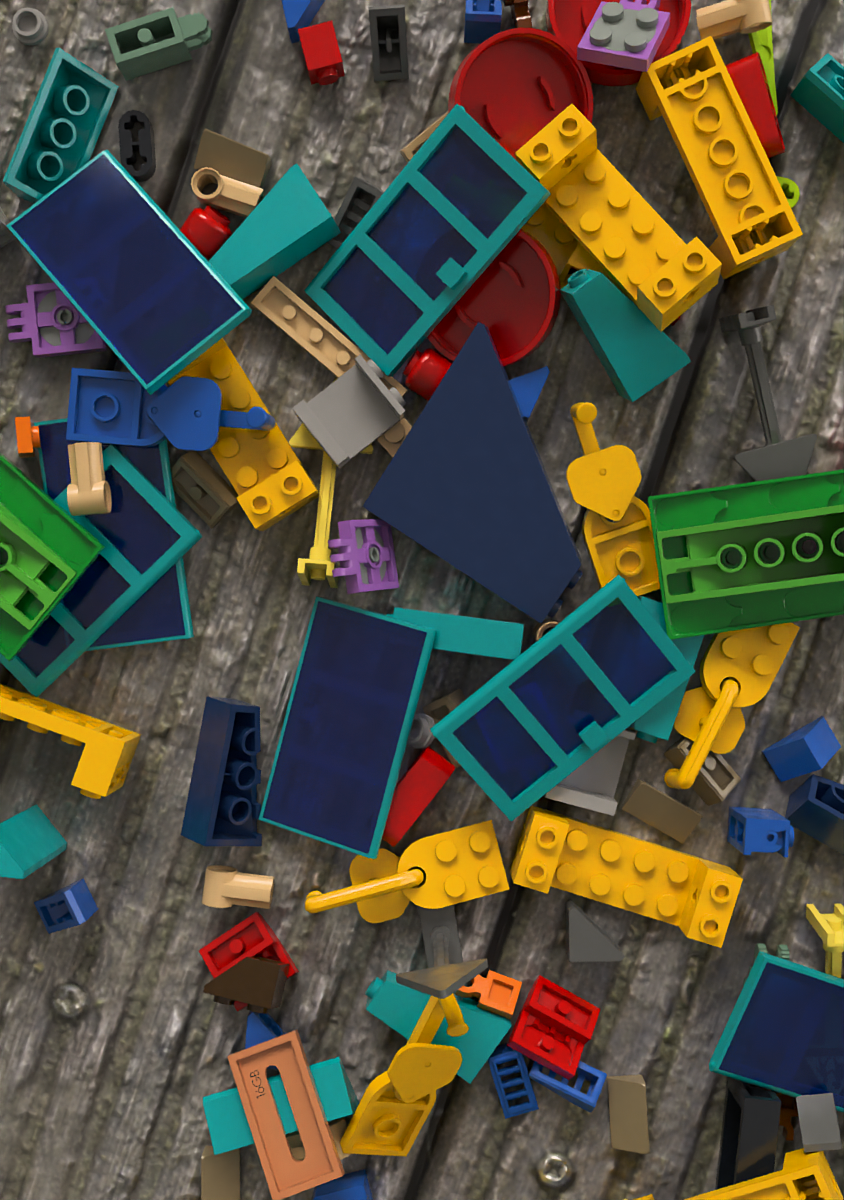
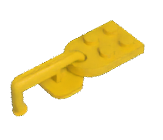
M589 402L575 403L570 409V414L584 456L574 459L569 464L566 471V479L573 500L577 504L588 508L582 522V535L599 588L604 587L619 574L625 579L627 585L637 597L661 589L650 510L642 500L634 496L642 479L635 454L630 448L623 445H614L600 450L591 423L597 416L595 405ZM617 597L607 607L620 603L621 601Z
M789 622L714 634L700 664L702 686L685 691L673 725L678 734L694 743L681 768H671L665 773L664 781L667 786L676 789L691 788L709 751L715 754H726L735 748L745 729V720L741 708L759 702L767 694L800 629L799 626Z
M492 820L417 839L404 849L400 857L385 848H379L376 859L357 855L351 861L349 867L352 886L327 893L312 891L306 897L305 909L308 913L312 914L356 902L358 911L364 920L370 923H381L400 917L410 901L423 908L438 909L509 890ZM417 867L422 868L423 871H424V873H425V880H424L423 883H422V881H423V879H424V874H423V872H422L420 869H418Z
M454 993L444 999L434 996L430 997L407 1044L397 1051L388 1070L377 1076L369 1084L340 1140L343 1153L407 1156L434 1106L436 1090L449 1084L462 1064L463 1059L458 1048L431 1044L444 1017H446L448 1023L446 1031L449 1036H462L469 1030L468 1025L464 1022Z

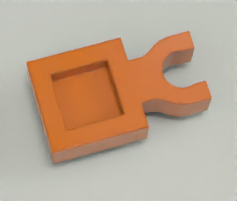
M30 416L15 417L19 457H35L34 448L41 447L39 426H32Z
M489 970L486 978L478 974L471 979L472 986L466 987L463 985L456 990L455 995L460 997L479 998L478 1008L511 1019L522 982Z

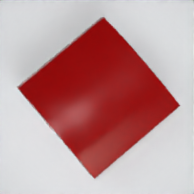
M259 912L253 913L199 950L214 979L244 958L251 956L264 957L290 964L286 980L299 972L289 954ZM235 1001L234 1007L237 1012L242 1011L247 1007V1003Z
M539 975L520 1011L507 1046L570 1080L575 1076L584 1045L591 1040L600 1008Z

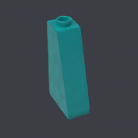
M296 163L290 167L208 262L241 299H244L269 282L273 276H278L340 234L341 231Z
M590 269L579 270L567 279L568 284L560 289L561 294L621 397L634 402L691 362L689 356L663 331L660 332L646 315L603 273Z
M638 596V599L667 634L663 603ZM635 618L633 620L630 704L674 669ZM704 635L672 639L675 646L690 665L694 667ZM690 677L630 725L631 728L638 730L636 737L652 743H656L658 738L669 740Z
M394 607L393 614H386V616L437 630L432 649L515 660L521 653L524 624L398 607ZM384 631V634L391 635L390 643L417 647L419 645L418 640Z
M387 970L381 979L376 976L365 992V995L368 996L366 1010L409 1040L431 995L398 984L396 981L397 973ZM455 995L464 1022L468 1025L469 1030L462 1036H449L446 1031L448 1023L446 1017H444L431 1044L458 1048L463 1060L456 1074L471 1084L512 1025L510 1019L478 1008V1001Z

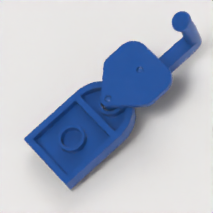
M83 368L71 369L66 440L151 447L168 439L175 448L180 450L206 451L216 444L220 427L270 431L275 427L276 421L274 417L265 412L261 407H253L249 412L221 410V389L214 381L208 378L183 376L170 387L165 383L150 395L130 372Z

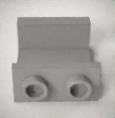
M361 355L355 358V365L308 403L303 399L292 408L298 419L339 469L402 420L406 412L403 406L407 403L395 387L388 390L380 380L384 376L381 369L372 359L366 362Z
M574 708L573 714L563 713L559 732L565 744L560 747L567 755L584 742L578 734L586 726L596 721L593 720L594 713ZM596 721L598 725L601 727H603L606 724L603 722ZM626 728L547 792L544 797L614 816L618 804L614 799L629 740H635L636 733Z

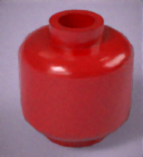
M209 205L205 209L201 207L194 208L180 228V231L207 259H211L232 235L229 227L230 220Z
M427 348L423 352L416 350L402 372L406 376L405 386L426 401H429L452 365V362L431 348Z

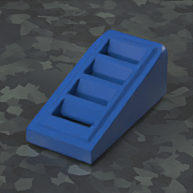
M507 1043L498 1045L488 1058V1063L505 1119L538 1110V1103L531 1079L528 1077L529 1072L524 1055L507 1046ZM517 1059L518 1064L501 1069L498 1068V1064ZM521 1072L522 1076L505 1081L501 1079L502 1076ZM523 1083L525 1085L524 1089L510 1093L505 1092L506 1088ZM528 1095V1102L509 1106V1100Z
M534 1061L528 1076L529 1078L590 1113L593 1111L607 1077L606 1073L579 1061L576 1070L578 1078L574 1088L567 1085L568 1079L562 1077L561 1082L554 1079L556 1073L552 1070L549 1071L548 1076L541 1073L544 1066ZM585 1079L591 1082L587 1094L580 1092Z

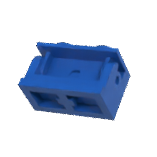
M729 806L727 842L744 855H751V852H778L783 857H788V849L794 844V828L790 825V820L772 809Z

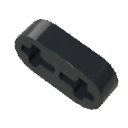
M137 110L127 111L120 118L118 126L121 164L136 182L148 181L156 170L154 130L144 113ZM134 122H139L142 128H144L138 131L139 141H135L133 134L128 130L134 128ZM136 151L140 152V156L147 163L141 165L140 171H136L130 165L136 163Z

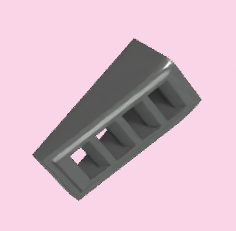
M355 176L334 219L339 229L350 235L354 228L344 223L347 217L358 224L363 219L362 216L351 211L353 206L356 205L368 212L384 191ZM361 192L374 199L372 205L359 199ZM335 236L326 243L338 249L345 240ZM357 247L350 256L356 258L360 248Z

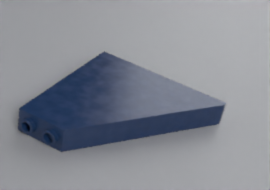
M478 322L362 507L539 623H542L546 616L553 618L563 603V600L559 597L565 588L568 587L572 590L581 578L583 571L579 568L582 559L490 331L486 325Z

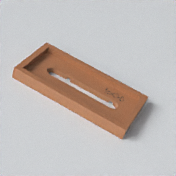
M293 1030L227 1056L272 1200H281L342 1177L344 1170L298 1030ZM271 1065L276 1066L280 1072L305 1149V1158L300 1161L296 1160L292 1155L273 1092L267 1079L266 1071Z

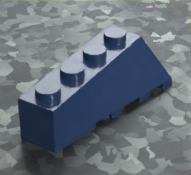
M206 697L181 836L203 846H262V834L257 832V819L261 812V804L257 802V784L261 783V770L257 769L256 754L261 751L259 706L237 699Z
M812 774L789 796L785 818L790 820V825L844 855V785Z

